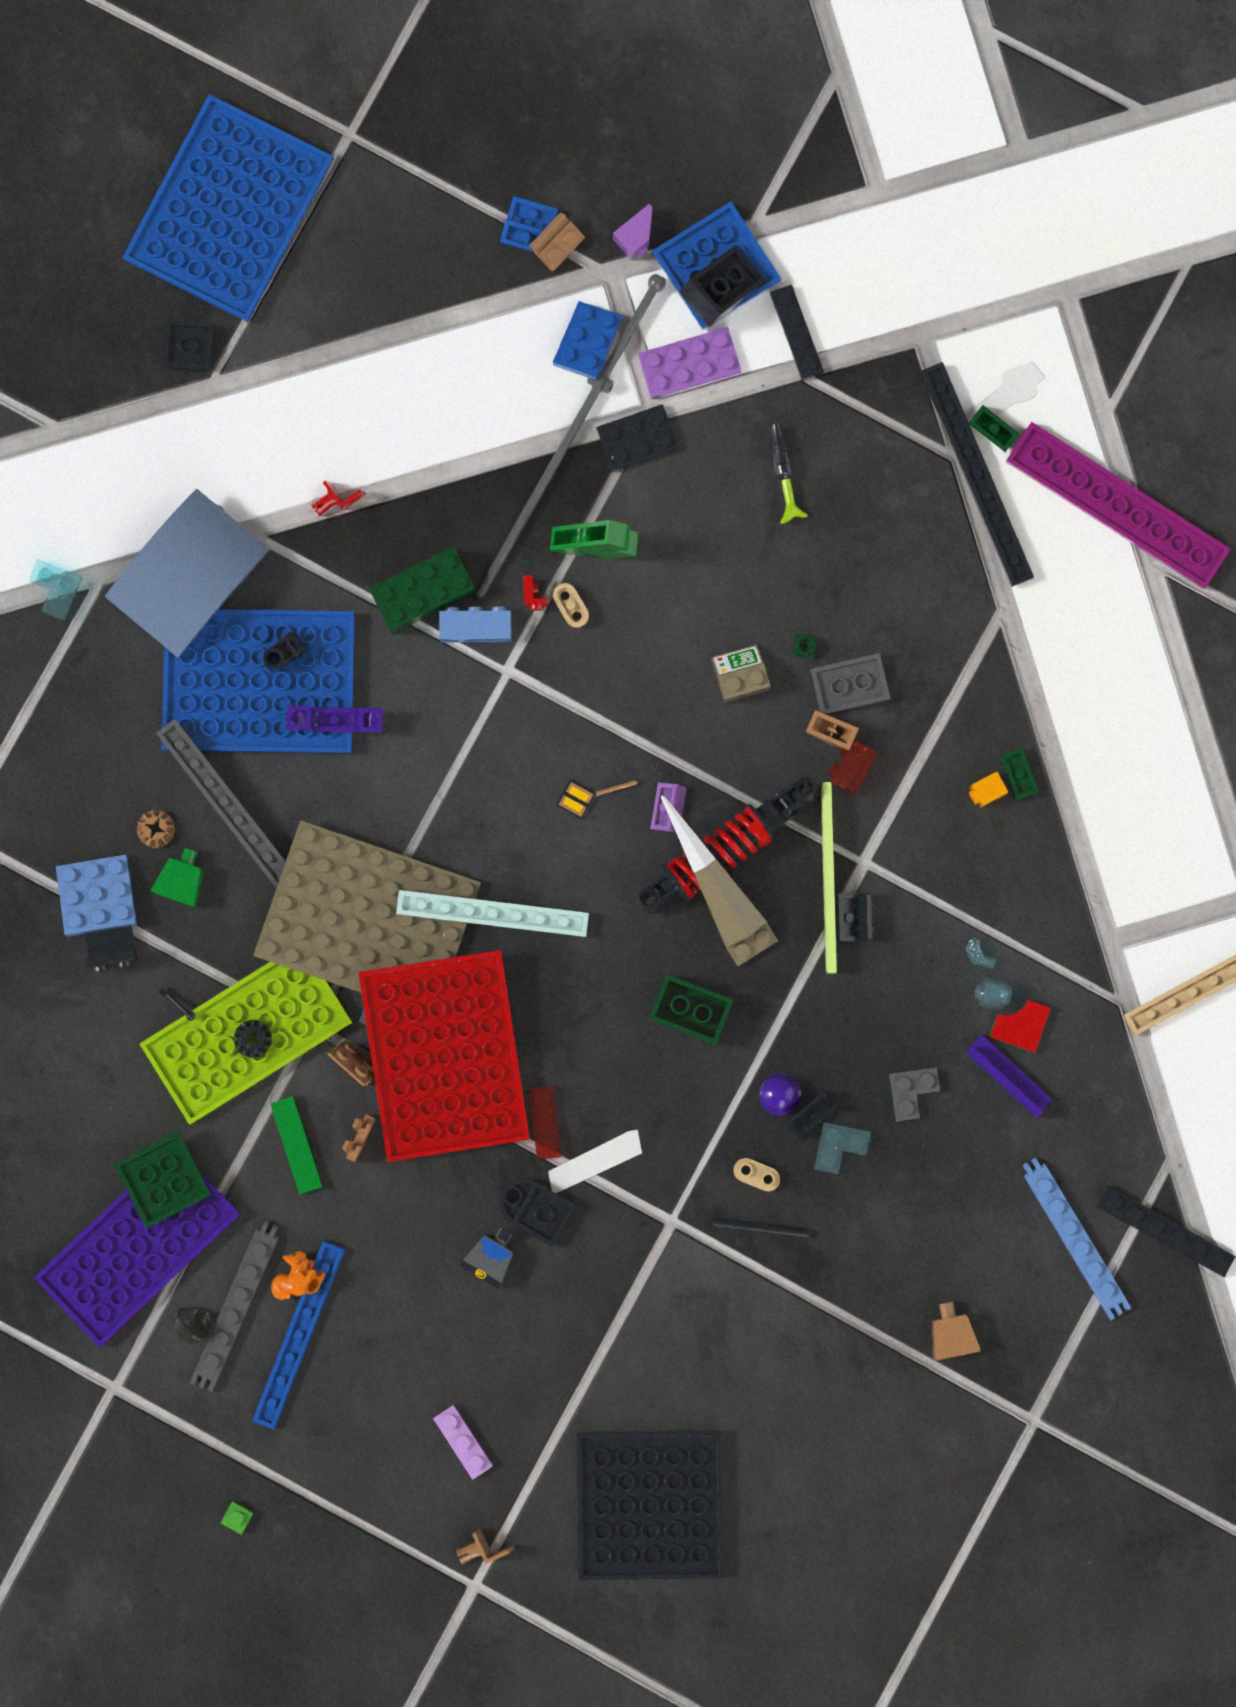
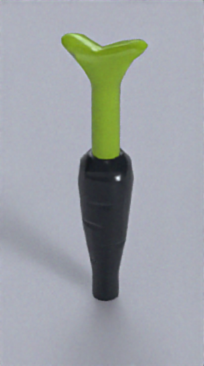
M778 423L771 425L775 473L777 479L782 481L786 503L785 512L780 523L785 524L795 516L805 518L808 515L795 504L791 479L794 475L793 465L782 434L781 425Z

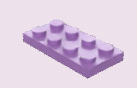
M728 327L638 353L651 399L741 373V367Z

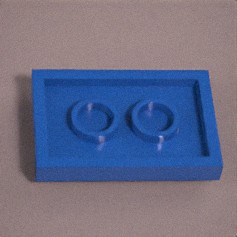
M578 301L552 362L553 366L592 380H597L623 320L622 315Z

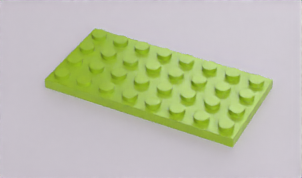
M269 962L192 1010L191 1012L195 1013L193 1021L187 1020L186 1015L141 1042L140 1046L185 1119L191 1125L353 1022L327 981ZM252 1019L265 1023L272 1034V1043L269 1050L257 1058H249L240 1054L235 1048L233 1040L236 1028L242 1022ZM258 1029L252 1035L244 1033L249 1040L247 1048L252 1043L262 1044L256 1038Z

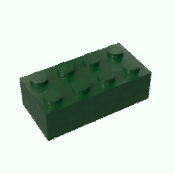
M454 546L369 588L391 634L476 593L475 587Z

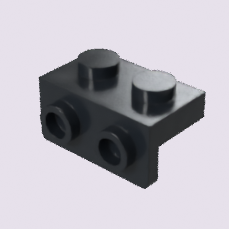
M871 893L834 894L836 942L871 941L874 932Z

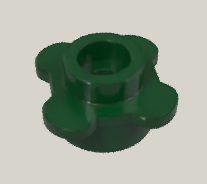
M798 633L795 637L796 645L792 648V653L795 656L803 655L807 659H812L815 656L814 648L818 644V639L815 636H804L803 633Z

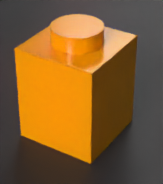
M995 772L972 784L969 795L975 805L979 804L982 808L1003 797L1008 791L998 772Z

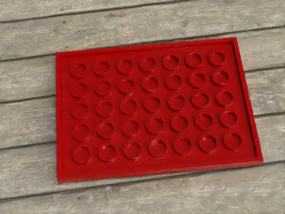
M501 950L358 972L387 1162L530 1140Z

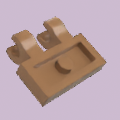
M366 1114L364 1118L355 1119L352 1127L358 1131L354 1140H345L342 1147L344 1152L348 1153L347 1159L353 1162L357 1161L376 1118Z

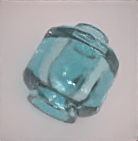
M987 977L983 979L981 985L976 986L975 998L979 999L982 1008L1002 1010L1005 1005L1010 1004L1012 989L1004 979Z

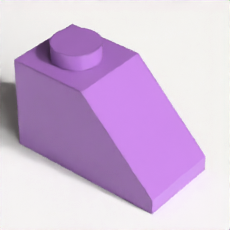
M650 204L613 233V240L630 260L634 257L640 258L648 251L647 247L649 246L652 206Z

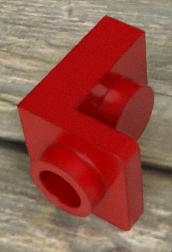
M533 575L523 576L524 606L529 607L530 611L544 610L543 607L548 606V598L534 599V596H538V582H533Z

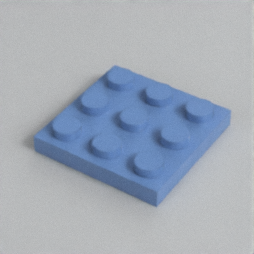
M127 855L56 866L64 934L66 937L137 925Z

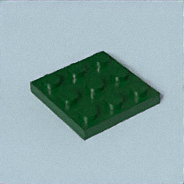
M179 1131L114 1164L146 1228L212 1195Z

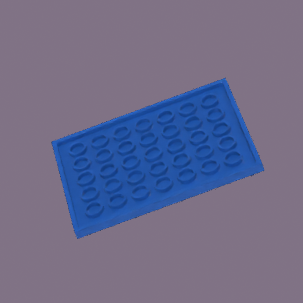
M209 94L122 259L248 323L327 174L334 157Z
M218 609L179 658L164 647L162 728L176 719L200 751L352 753L353 733L286 730L287 705L353 708L355 611ZM295 630L297 638L309 650L281 671H269L263 662L264 652L287 633ZM271 655L268 658V663L270 665H277L281 657ZM162 742V749H161V750H162V751H169V749H168V748L165 746V744Z

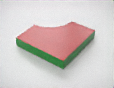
M1027 1000L1024 1007L1015 1014H997L989 1037L1035 1053L1051 1008Z

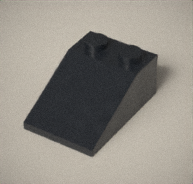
M734 245L690 278L679 293L710 328L760 287L766 279L740 249Z

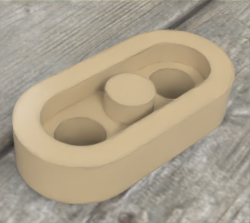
M568 583L559 584L553 592V599L568 625L573 628L583 627L589 619L586 606L572 585ZM564 592L570 595L567 600H562L560 596ZM578 612L582 617L580 620H574L573 614Z
M749 1158L740 1159L734 1165V1175L738 1180L761 1190L772 1191L780 1183V1176L775 1169ZM745 1165L750 1167L748 1175H744L741 1172V1168ZM765 1175L772 1176L773 1180L770 1184L764 1182L763 1178Z

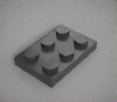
M880 653L810 669L819 710L823 714L827 715L891 699Z

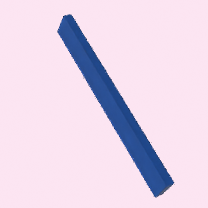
M324 1240L322 1241L313 1269L316 1270V1273L319 1271L324 1272L325 1277L317 1292L300 1297L252 1419L253 1422L275 1430L346 1249Z

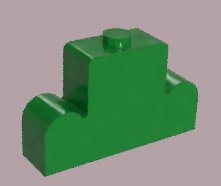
M612 520L552 527L550 551L575 556L588 554L606 559L634 557L637 554L639 532L631 531L628 524Z

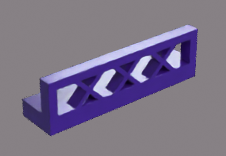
M980 1035L965 1052L1035 1118L1039 1117L1046 1106L1052 1101L1046 1093L983 1035Z

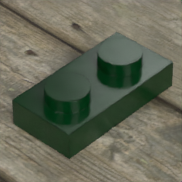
M1023 748L999 756L1016 801L1039 792Z

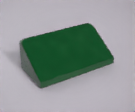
M984 405L979 408L968 423L1003 452L1008 450L1020 434Z

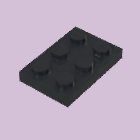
M663 404L596 427L611 472L678 450V445Z

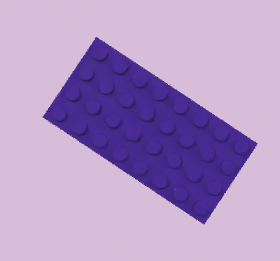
M201 1171L200 1173L212 1195L146 1228L126 1190L34 1277L99 1348L241 1214Z

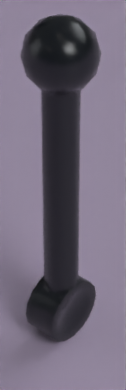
M167 987L160 989V994L171 1000L186 1015L187 1020L193 1021L195 1019V1013L189 1012L170 994V990Z

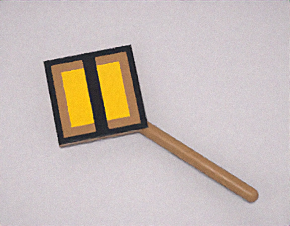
M570 779L556 806L582 820L596 796L637 785L638 781L634 780L593 792Z

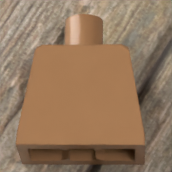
M953 1302L939 1304L942 1318L932 1320L934 1360L980 1352L979 1344L967 1314L956 1315Z

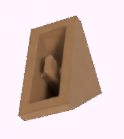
M815 710L806 733L831 746L850 751L859 728Z

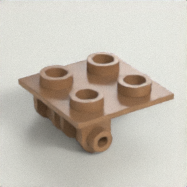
M344 1040L327 1054L362 1086H367L373 1080L372 1060L365 1058L358 1052V1048L354 1044Z

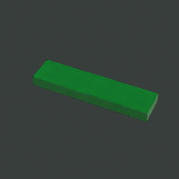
M294 1096L270 1103L299 1195L323 1187Z

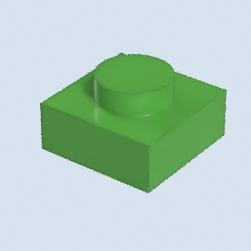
M232 1501L221 1524L242 1535L254 1512Z

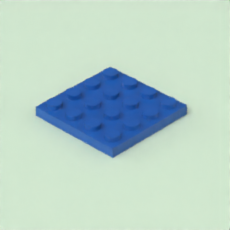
M732 202L724 205L652 251L653 256L702 331L708 328V325L681 296L679 291L690 278L734 245L740 249L766 281L727 315L782 280Z

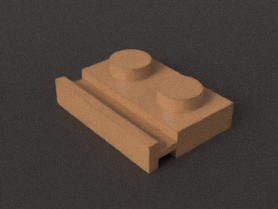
M560 212L529 247L549 270L554 271L585 237L566 218V215Z

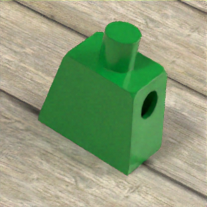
M185 848L180 861L169 858L153 885L151 892L197 908L203 877V870L194 866L198 853Z

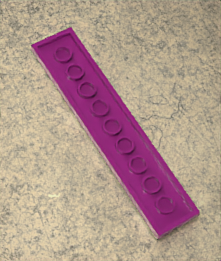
M1032 421L1005 461L1203 590L1207 587L1231 550Z

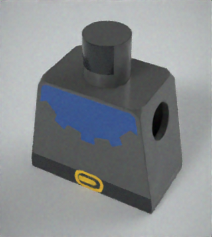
M500 1228L494 1239L484 1235L459 1266L499 1289L514 1253L506 1248L512 1234Z

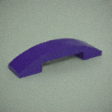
M287 705L286 730L378 733L382 732L383 708H324Z

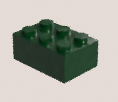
M666 974L649 1020L716 1045L733 999Z

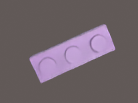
M454 1405L433 1418L472 1480L493 1466Z

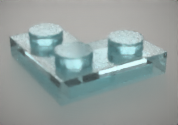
M37 559L29 582L50 590L41 611L65 621L82 577Z
M823 1122L814 1169L838 1174L842 1151L866 1155L871 1132Z

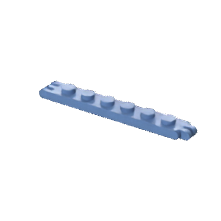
M1033 1158L1031 1162L1035 1167L1034 1170L1030 1168L1028 1163L1023 1164L1027 1172L1024 1178L1111 1321L1115 1319L1114 1314L1111 1312L1112 1308L1120 1316L1123 1312L1119 1304L1122 1303L1127 1311L1131 1307L1045 1164L1040 1165L1037 1159Z

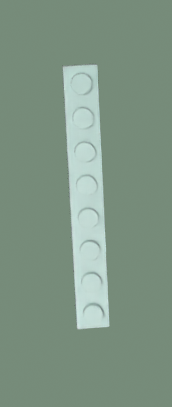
M403 890L398 892L396 909L397 915L586 937L589 913Z

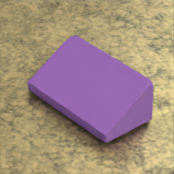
M658 782L650 829L676 833L661 796H665L682 817L686 787L678 784Z

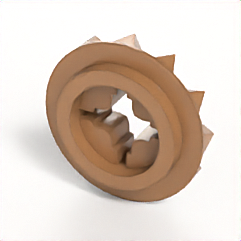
M151 810L144 813L138 821L137 834L140 840L149 847H163L174 836V821L164 811ZM159 820V827L165 833L156 832L152 837V830L147 827V824L155 825Z

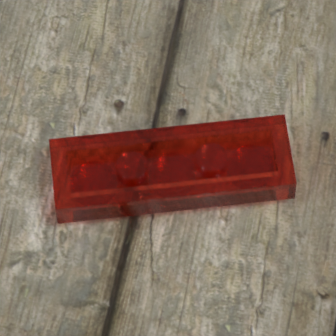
M553 1086L529 1088L537 1160L561 1157Z

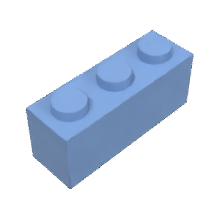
M446 607L445 611H439L440 642H512L511 611H506V607H492V611H483L482 607H469L468 611H459L458 607Z

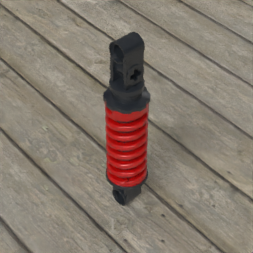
M803 776L789 787L778 792L772 799H765L759 807L755 808L753 805L748 804L743 811L744 815L741 813L735 815V823L730 820L724 823L725 831L721 828L714 829L715 838L710 835L704 836V845L725 871L724 866L727 864L731 868H735L737 866L735 858L739 857L742 861H745L747 859L745 851L749 849L753 854L758 851L755 844L762 847L775 841L773 833L775 830L785 827V822L793 819L802 810L818 800L819 790L815 780L812 777ZM805 787L813 788L808 794L802 793ZM683 851L684 861L679 857H675L672 862L661 865L664 875L641 890L639 900L646 912L656 914L679 897L689 902L695 896V893L698 892L695 886L691 887L694 883L700 889L685 851ZM649 897H657V900L654 903H646Z

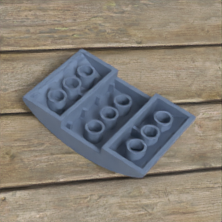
M196 488L151 537L110 588L105 597L179 658L234 590L240 586L270 549Z

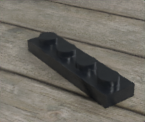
M792 284L771 291L769 295L801 381L823 374L822 364Z

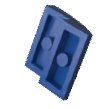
M513 196L500 242L533 251L529 245L557 217L559 209Z

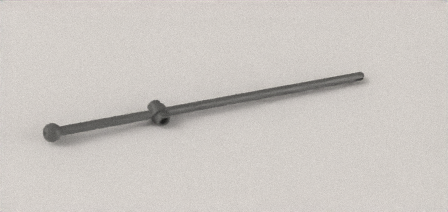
M653 274L649 277V288L597 380L587 379V383L592 385V389L476 592V596L479 599L485 597L598 395L601 392L609 394L612 390L614 381L609 379V376L656 293L665 288L666 280L662 276Z

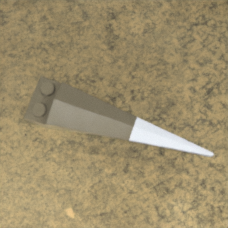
M661 796L724 946L736 965L739 966L778 940L763 916L666 797Z

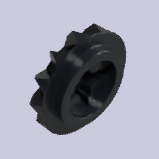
M252 1019L242 1022L235 1030L233 1038L235 1048L240 1054L249 1058H257L264 1055L272 1043L270 1029L259 1020ZM258 1029L256 1038L262 1044L252 1043L247 1048L249 1040L244 1033L252 1035Z

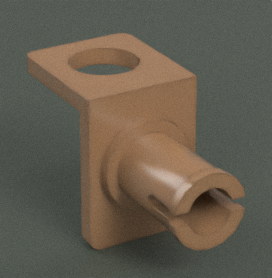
M477 1529L472 1533L475 1542L456 1551L458 1557L464 1555L459 1559L462 1564L479 1556H482L485 1564L511 1553L515 1548L511 1546L492 1555L481 1529Z

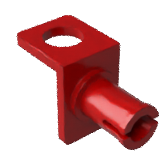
M325 480L323 484L327 488V494L315 503H312L311 506L313 509H316L315 512L319 516H322L323 513L335 504L346 510L367 493L365 490L359 489L346 500H343L332 483Z

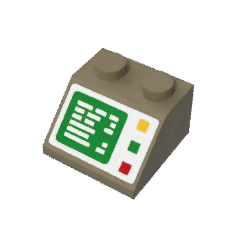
M757 644L711 657L724 703L770 690L771 686Z

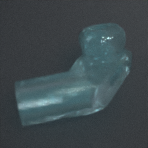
M969 940L966 952L971 962L975 965L993 969L996 958L983 954L979 940Z

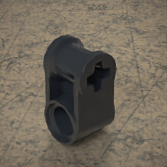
M295 630L287 633L264 652L263 662L269 671H281L309 650L297 638ZM271 655L281 657L277 665H270L268 663V658Z

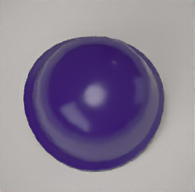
M774 1074L762 1083L759 1097L762 1106L768 1112L774 1115H786L794 1111L800 1103L801 1090L796 1080L791 1076Z

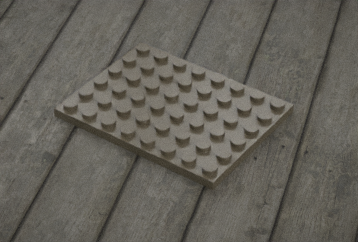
M300 820L253 956L361 993L359 971L456 957L467 923L397 915L399 890L476 899L481 882Z

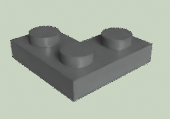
M937 1067L889 1074L895 1121L920 1118L917 1094L940 1091Z

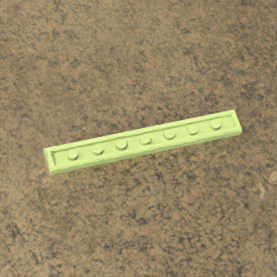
M823 782L821 784L825 961L826 973L836 974L831 782Z

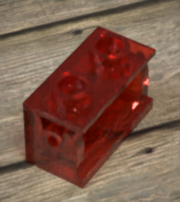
M854 739L850 751L842 749L840 754L844 756L840 764L835 762L828 775L832 776L829 782H834V785L852 796L855 795L879 754Z

